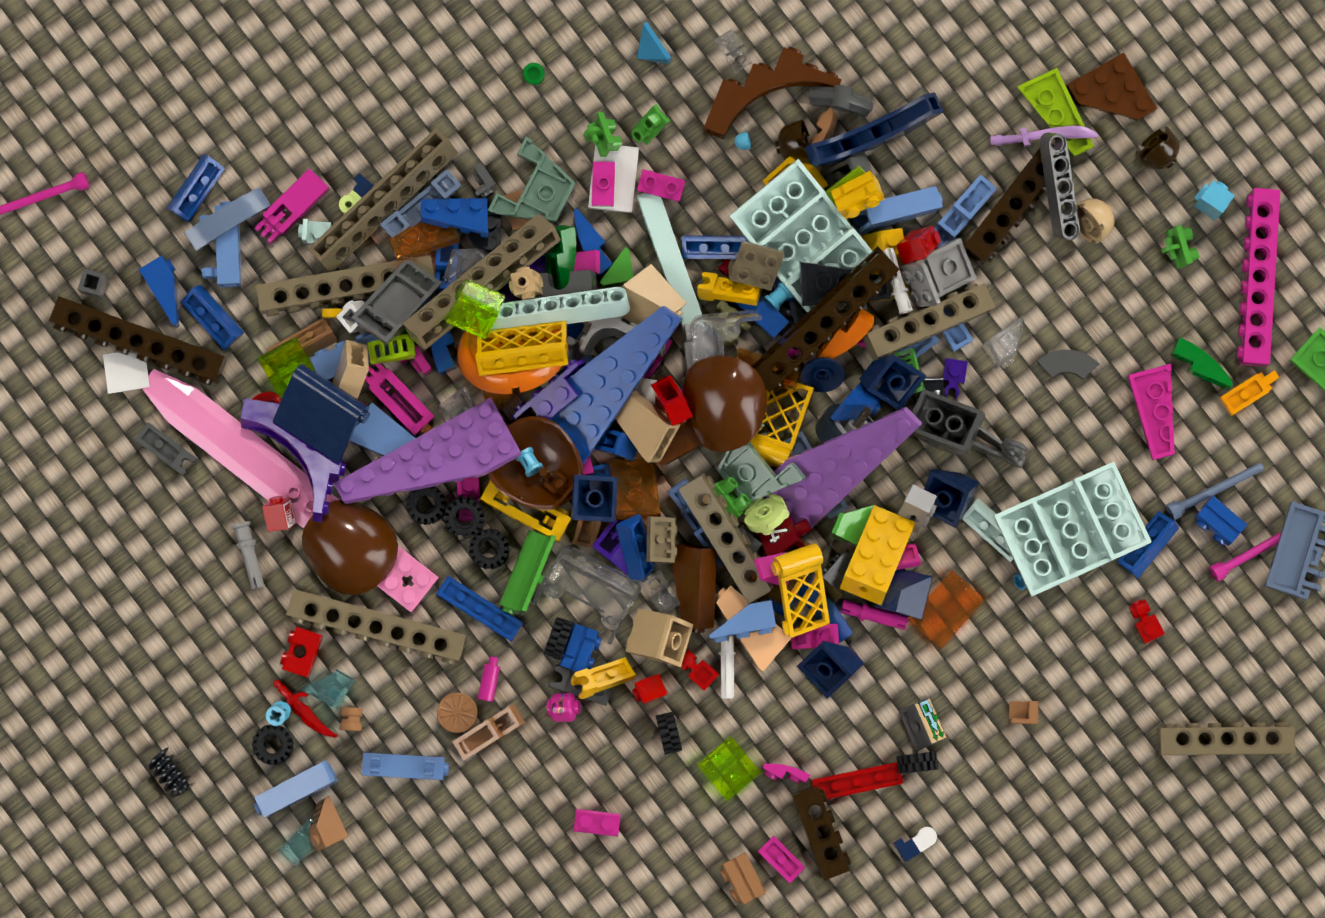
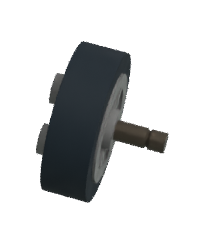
M841 404L829 406L816 423L817 437L823 444L851 430L861 428L867 423H872L868 418L872 412L871 409L864 407L855 420L833 421L831 416Z

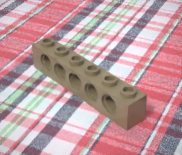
M974 283L966 287L965 292L958 294L957 291L945 296L946 300L940 302L937 306H928L920 311L918 308H915L913 311L906 313L907 316L902 319L896 316L886 321L887 325L880 327L879 324L873 326L863 337L872 360L875 361L991 312L996 306L985 283L980 286ZM964 299L971 302L972 307L970 309L963 305ZM943 308H949L952 312V317L946 316ZM924 316H929L932 319L933 324H926L924 322ZM904 324L910 325L913 328V333H907L904 329ZM884 333H890L893 336V342L887 341Z
M702 473L682 485L678 490L748 603H751L770 592L774 585L760 580L754 560L761 557L757 552L753 553L749 546L751 542L748 536L740 532L737 527L739 526L737 518L734 514H729L724 497L722 495L718 496L714 489L716 485L713 479ZM700 494H707L710 497V503H702L699 498ZM711 514H720L722 522L715 523L711 518ZM730 532L734 540L732 542L725 541L723 533ZM736 551H741L745 554L744 561H739L735 558ZM746 571H755L757 574V579H749L746 575Z
M1288 722L1275 723V727H1266V723H1252V727H1244V723H1230V727H1221V723H1208V727L1199 728V723H1186V728H1177L1176 723L1163 724V728L1157 729L1158 755L1296 754L1295 727H1288ZM1247 732L1251 733L1254 738L1251 745H1247L1243 740L1244 734ZM1269 732L1273 733L1276 737L1273 745L1268 744L1266 741V735ZM1179 733H1183L1187 738L1186 744L1183 746L1179 745L1176 741ZM1201 733L1208 735L1209 742L1207 745H1202L1199 742V735ZM1223 733H1228L1231 736L1229 745L1222 743L1221 736Z

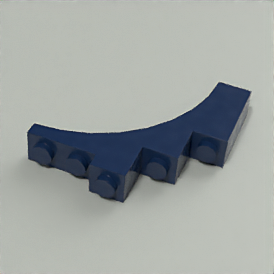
M935 92L924 94L879 119L836 137L812 143L805 147V150L814 168L829 164L834 166L862 152L874 150L893 138L907 135L944 113V110Z

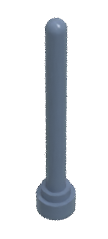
M1257 463L1182 502L1172 501L1166 504V510L1171 519L1176 520L1182 517L1186 509L1263 471L1264 466L1261 463Z

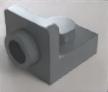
M480 162L474 166L476 173L473 176L479 185L484 184V186L475 192V196L477 198H488L495 192L496 183Z

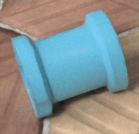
M782 282L778 284L779 287L770 295L765 296L767 302L777 311L780 310V306L788 298L794 297Z
M532 447L522 450V455L516 458V461H520L525 469L526 477L537 474L543 468V464L539 463L534 456Z
M283 701L274 703L266 712V719L269 724L279 726L289 718L291 712L289 704Z

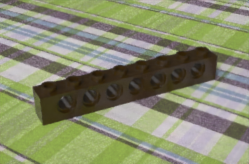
M878 246L752 365L762 378L765 388L769 393L773 389H778L783 384V379L789 374H794L799 369V364L803 360L811 358L816 352L815 349L821 343H827L837 328L841 329L849 321L848 318L853 313L860 312L865 306L864 303L870 297L874 298L881 291V287L886 282L889 283L895 279L900 269ZM872 271H879L877 278L869 279ZM856 286H862L861 293L854 295L853 289ZM846 301L844 309H836L839 302ZM823 317H830L827 325H820ZM814 332V336L811 340H804V336L806 333ZM790 348H798V351L795 355L788 356V351ZM781 363V368L778 371H772L773 364Z
M60 296L56 300L49 322L54 325L53 328L64 333H66V330L75 332V337L86 340L87 337L95 339V344L105 348L108 345L116 347L115 351L124 355H128L129 352L137 355L136 359L147 363H149V360L158 362L157 366L166 370H170V367L178 370V374L188 378L191 375L199 377V382L211 385L212 382L218 384L227 361L226 357ZM75 314L80 315V322L76 325H71L70 318ZM94 322L101 323V329L98 332H91V325ZM117 329L121 330L122 336L118 340H113L111 338L112 332ZM141 337L143 339L142 345L137 348L133 347V339ZM158 344L163 345V352L160 355H154V346ZM177 352H183V361L179 363L174 362V355ZM197 360H204L205 367L203 369H194V364Z

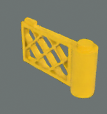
M783 379V385L786 387L787 392L779 396H775L773 390L769 393L766 389L767 405L776 402L780 412L768 417L765 411L766 419L762 423L768 422L773 432L766 436L756 434L750 441L766 463L776 468L792 456L814 392L813 387ZM798 390L808 392L805 400L796 403L792 393ZM790 395L794 405L782 410L778 400ZM797 409L800 415L798 420L789 423L785 413ZM782 415L787 425L775 431L771 420ZM789 429L793 435L790 444L781 441L778 434Z
M816 543L774 557L773 563H771L772 572L779 579L785 621L782 622L783 634L788 635L790 638L830 624L821 569L823 556ZM815 571L816 576L812 583L806 582L805 579L808 574ZM798 580L791 591L787 590L786 581ZM802 584L809 586L803 597L797 595ZM816 590L819 596L813 604L808 599L812 592ZM796 597L801 601L793 611L790 609V603ZM807 603L812 608L807 616L804 617L799 613ZM818 609L822 613V619L814 622L811 619ZM800 617L803 619L800 627L793 629V623L796 618Z

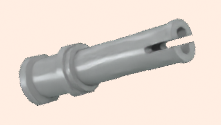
M246 521L232 525L231 529L235 531L238 542L236 547L241 549L251 590L264 587L265 584L255 553L254 545L256 540L252 538L249 527L251 522Z

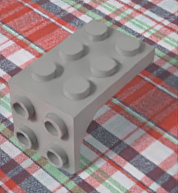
M956 238L936 248L926 259L915 260L912 263L900 266L902 278L908 285L910 298L916 307L937 306L940 304L939 297L976 279L961 238Z
M621 317L590 321L588 325L590 329L587 335L583 334L579 341V351L583 357L589 356L599 341L611 336L623 337L636 327L637 324L630 322L628 325L621 321ZM665 346L658 354L662 358L666 352Z

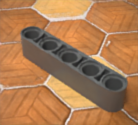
M1048 132L1041 136L1039 145L1052 231L1058 238L1074 240L1080 233L1067 141L1061 134ZM1053 138H1054V139H1055V145H1054V147L1052 148L1051 142H1052V140H1053ZM1058 160V167L1055 170L1054 164ZM1061 182L1062 187L1058 191V184ZM1064 203L1065 209L1061 212V206ZM1066 225H1068V231L1065 234L1064 228Z

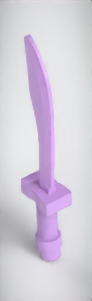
M1064 126L1027 132L1026 128H1021L1019 131L1022 134L991 136V145L1002 146L1003 144L1023 142L1024 147L1031 146L1028 141L1040 139L1043 134L1048 132L1061 134L1065 138L1070 139L1097 138L1098 134L1083 126Z

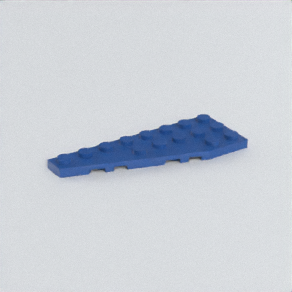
M662 306L568 378V381L579 393V396L550 420L557 423L570 436L580 454L582 464L586 463L683 319L668 307Z

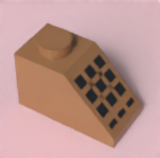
M330 796L317 803L308 831L311 844L316 847L317 851H321L348 837Z

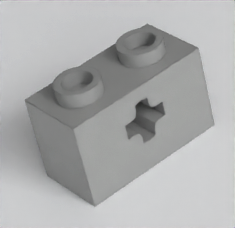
M913 484L897 515L914 521L915 525L912 532L917 534L921 527L926 528L937 507L934 505L937 496Z

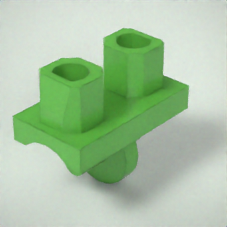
M656 104L632 128L631 136L637 143L643 141L645 145H648L671 120L660 111L659 106Z
M597 112V119L592 124L587 125L588 129L585 130L583 136L587 142H593L597 146L600 157H607L609 151L619 150L622 141L620 136L611 135L616 130L614 119H606L604 112Z
M1178 225L1166 231L1167 238L1164 240L1167 247L1162 248L1161 252L1162 254L1169 253L1170 260H1174L1176 269L1183 268L1199 258L1198 250L1196 248L1189 249L1187 241L1193 239L1191 228H1182V225Z
M730 477L715 483L716 487L714 489L718 496L722 495L724 497L729 514H734L736 518L744 515V511L751 504V500L746 494H742L737 498L732 492L738 487L737 481Z

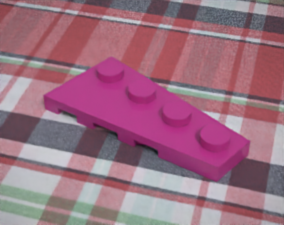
M1171 364L1128 375L1152 461L1174 455Z

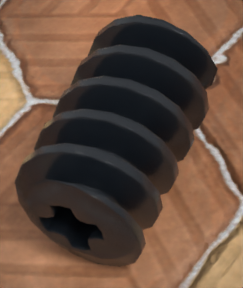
M167 747L151 759L148 769L156 768L153 773L154 777L161 776L159 783L167 782L164 790H172L169 796L175 798L188 791L195 782L187 783L191 776H182L185 768L176 769L180 762H171L174 754L166 756L169 749Z

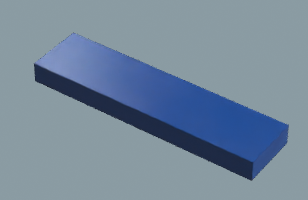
M447 576L436 594L510 642L513 641L524 624L450 576Z

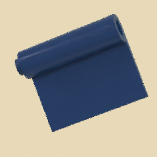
M301 364L291 376L273 422L336 463H339L355 427L360 423L364 424L369 418L370 412H368L369 407Z

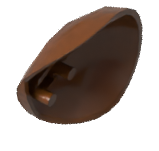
M729 356L703 358L689 368L684 379L682 392L693 416L688 421L699 442L705 448L716 452L732 451L749 443L760 429L767 407L766 388L758 372L748 363Z
M529 416L510 424L507 428L520 452L532 447L534 456L539 463L543 464V468L537 474L526 477V471L522 464L514 459L488 473L492 483L505 496L527 507L538 510H553L561 507L572 498L573 475H583V464L575 444L562 427L548 418Z
M343 500L330 502L328 515H323L322 522L313 521L312 515L302 534L303 550L312 569L328 587L342 594L356 595L375 588L387 577L397 559L398 542L393 528L377 512L355 502L345 504Z

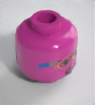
M554 693L551 699L547 700V715L555 722H572L575 720L576 715L580 714V701L576 700L575 695L572 693Z

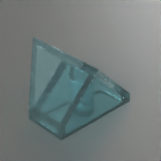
M336 669L334 673L300 689L339 710L355 679Z

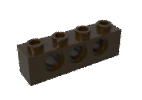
M814 785L791 794L822 879L825 881L849 872L847 865H850L851 862L847 852H842L840 844L843 843L839 830L834 831L832 823L835 822L831 809L827 810L824 802L828 801L824 789L819 790V787ZM812 805H818L820 813L814 817L810 816L809 808ZM820 826H826L828 828L827 835L822 838L818 837L816 834L817 829ZM828 847H833L836 850L835 856L830 859L825 858V850Z

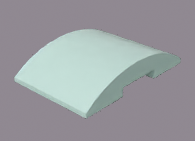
M799 159L794 161L729 215L749 243L784 251V258L777 277L789 289L801 306L799 261L853 270L872 252L857 231L841 215L837 207ZM815 305L802 307L808 313Z
M1115 462L994 515L1031 597L1152 542Z

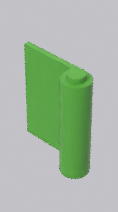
M532 530L528 531L499 605L503 606L502 611L514 615L515 611L519 613L526 612L537 583L541 584L544 578L541 573L556 536H545Z

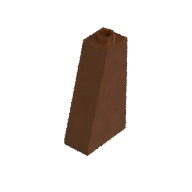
M654 374L647 379L659 381L664 379V376L660 375L658 377L657 374ZM655 396V405L662 410ZM688 420L680 424L661 462H659L661 468L701 446Z
M686 543L675 544L677 556L675 563L671 564L680 616L682 620L694 624L692 632L704 633L705 629L714 628L716 550L713 547Z

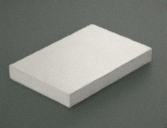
M595 145L593 161L615 162L614 207L592 206V168L588 209L632 213L639 147L621 146L618 151H609L607 157H600Z

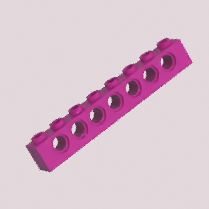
M1254 188L1250 194H1247L1246 198L1249 216L1246 215L1245 229H1248V237L1244 238L1243 249L1247 250L1246 259H1243L1242 263L1245 281L1242 280L1241 294H1244V302L1240 303L1239 314L1243 316L1242 324H1239L1238 328L1241 346L1237 348V359H1240V365L1267 367L1270 365L1281 190ZM1257 208H1264L1267 216L1260 217L1257 213ZM1257 229L1265 232V239H1260L1256 236ZM1255 251H1261L1264 254L1263 261L1255 258ZM1253 273H1260L1263 281L1260 283L1256 282L1253 279ZM1252 294H1257L1261 297V304H1255L1252 301ZM1251 316H1257L1260 319L1259 326H1254L1251 323ZM1253 337L1258 340V348L1250 346L1249 338Z

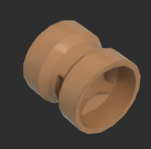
M341 707L340 715L342 716V722L340 723L339 730L362 731L360 717L363 715V708Z

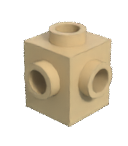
M522 267L517 269L516 273L510 274L512 281H509V287L514 296L522 300L535 299V296L543 295V281L538 272L530 269V267Z

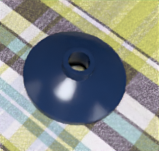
M831 358L813 359L807 362L801 370L802 383L813 387L815 392L832 391L838 388L845 378L843 366Z

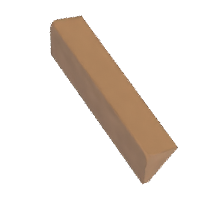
M322 318L273 345L267 351L278 371L283 372L314 355L315 352L337 342V338L326 319Z

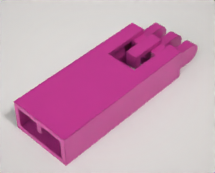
M309 168L262 214L264 219L254 229L259 232L265 227L266 229L260 235L265 238L271 233L272 235L267 239V242L269 244L273 243L280 235L284 236L330 190L329 187ZM287 208L292 215L281 224L279 221L286 216L282 211Z
M374 364L378 368L374 371L368 365L369 372L372 374L370 377L366 376L365 381L370 385L368 389L415 436L434 415L389 368L385 369L381 364ZM386 380H388L397 390L390 397L380 387L381 385L386 391H388L391 388L385 382Z

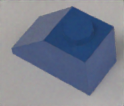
M610 429L606 431L595 450L632 461L637 451L627 434Z

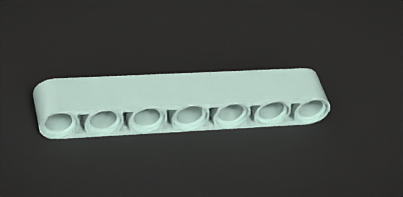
M647 193L636 195L664 278L687 303L681 309L683 314L680 316L683 318L680 322L683 332L684 324H689L691 336L698 334V322H703L704 331H707L662 198Z
M612 287L481 306L475 311L474 316L479 331L565 320L566 324L621 317L629 312L630 305L626 290L621 287Z

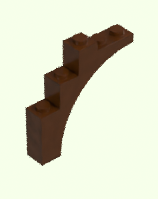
M784 47L774 71L770 70L771 67L764 63H759L758 65L753 63L744 87L740 86L741 83L734 79H729L728 81L723 79L704 125L703 132L724 140L732 123L741 112L759 98L788 87H834V85H840L842 79L838 78L839 76L834 72L826 71L825 73L818 70V67L811 63L802 64L804 55L801 54L800 50L794 47H789L788 49Z

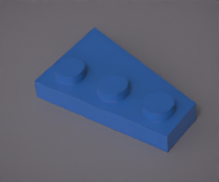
M487 198L421 199V222L443 228L461 229V232L468 234L471 231L481 234V237L488 238Z

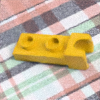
M702 273L703 284H699L697 287L699 299L707 301L717 299L757 306L762 288L731 281L729 278L718 277V274Z
M626 657L589 670L586 668L574 673L571 678V685H582V693L579 694V699H585L599 691L634 680L636 674Z

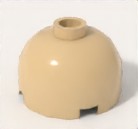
M1086 199L1076 205L1080 235L1089 242L1094 240L1096 241L1095 243H1099L1112 232L1115 222L1113 209L1109 204L1099 199Z

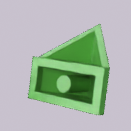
M874 505L845 514L840 512L832 530L833 538L838 541L858 545Z

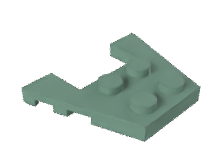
M525 137L517 152V156L537 166L518 203L496 193L488 208V213L529 220L539 213L550 223H557L576 183L557 164H554L541 149L534 145L530 138Z
M763 423L758 432L765 426ZM750 442L741 448L727 451L717 468V471L724 480L733 477L737 481L738 487L733 490L738 497L746 494L751 502L806 478L794 462L790 463L776 475Z

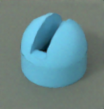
M748 132L740 133L735 137L734 143L738 149H751Z

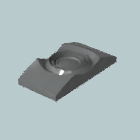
M406 258L351 317V320L387 345L403 332L405 327L402 323L433 298L441 287L442 282Z

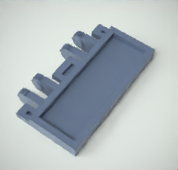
M1293 501L1290 502L1265 587L1308 600L1310 591L1302 587L1321 592L1322 587L1319 584L1305 581L1304 578L1306 573L1317 578H1325L1324 572L1308 567V565L1318 567L1323 548L1315 545L1325 547V540L1317 538L1319 532L1325 533V526L1321 525L1322 522L1325 523V512Z

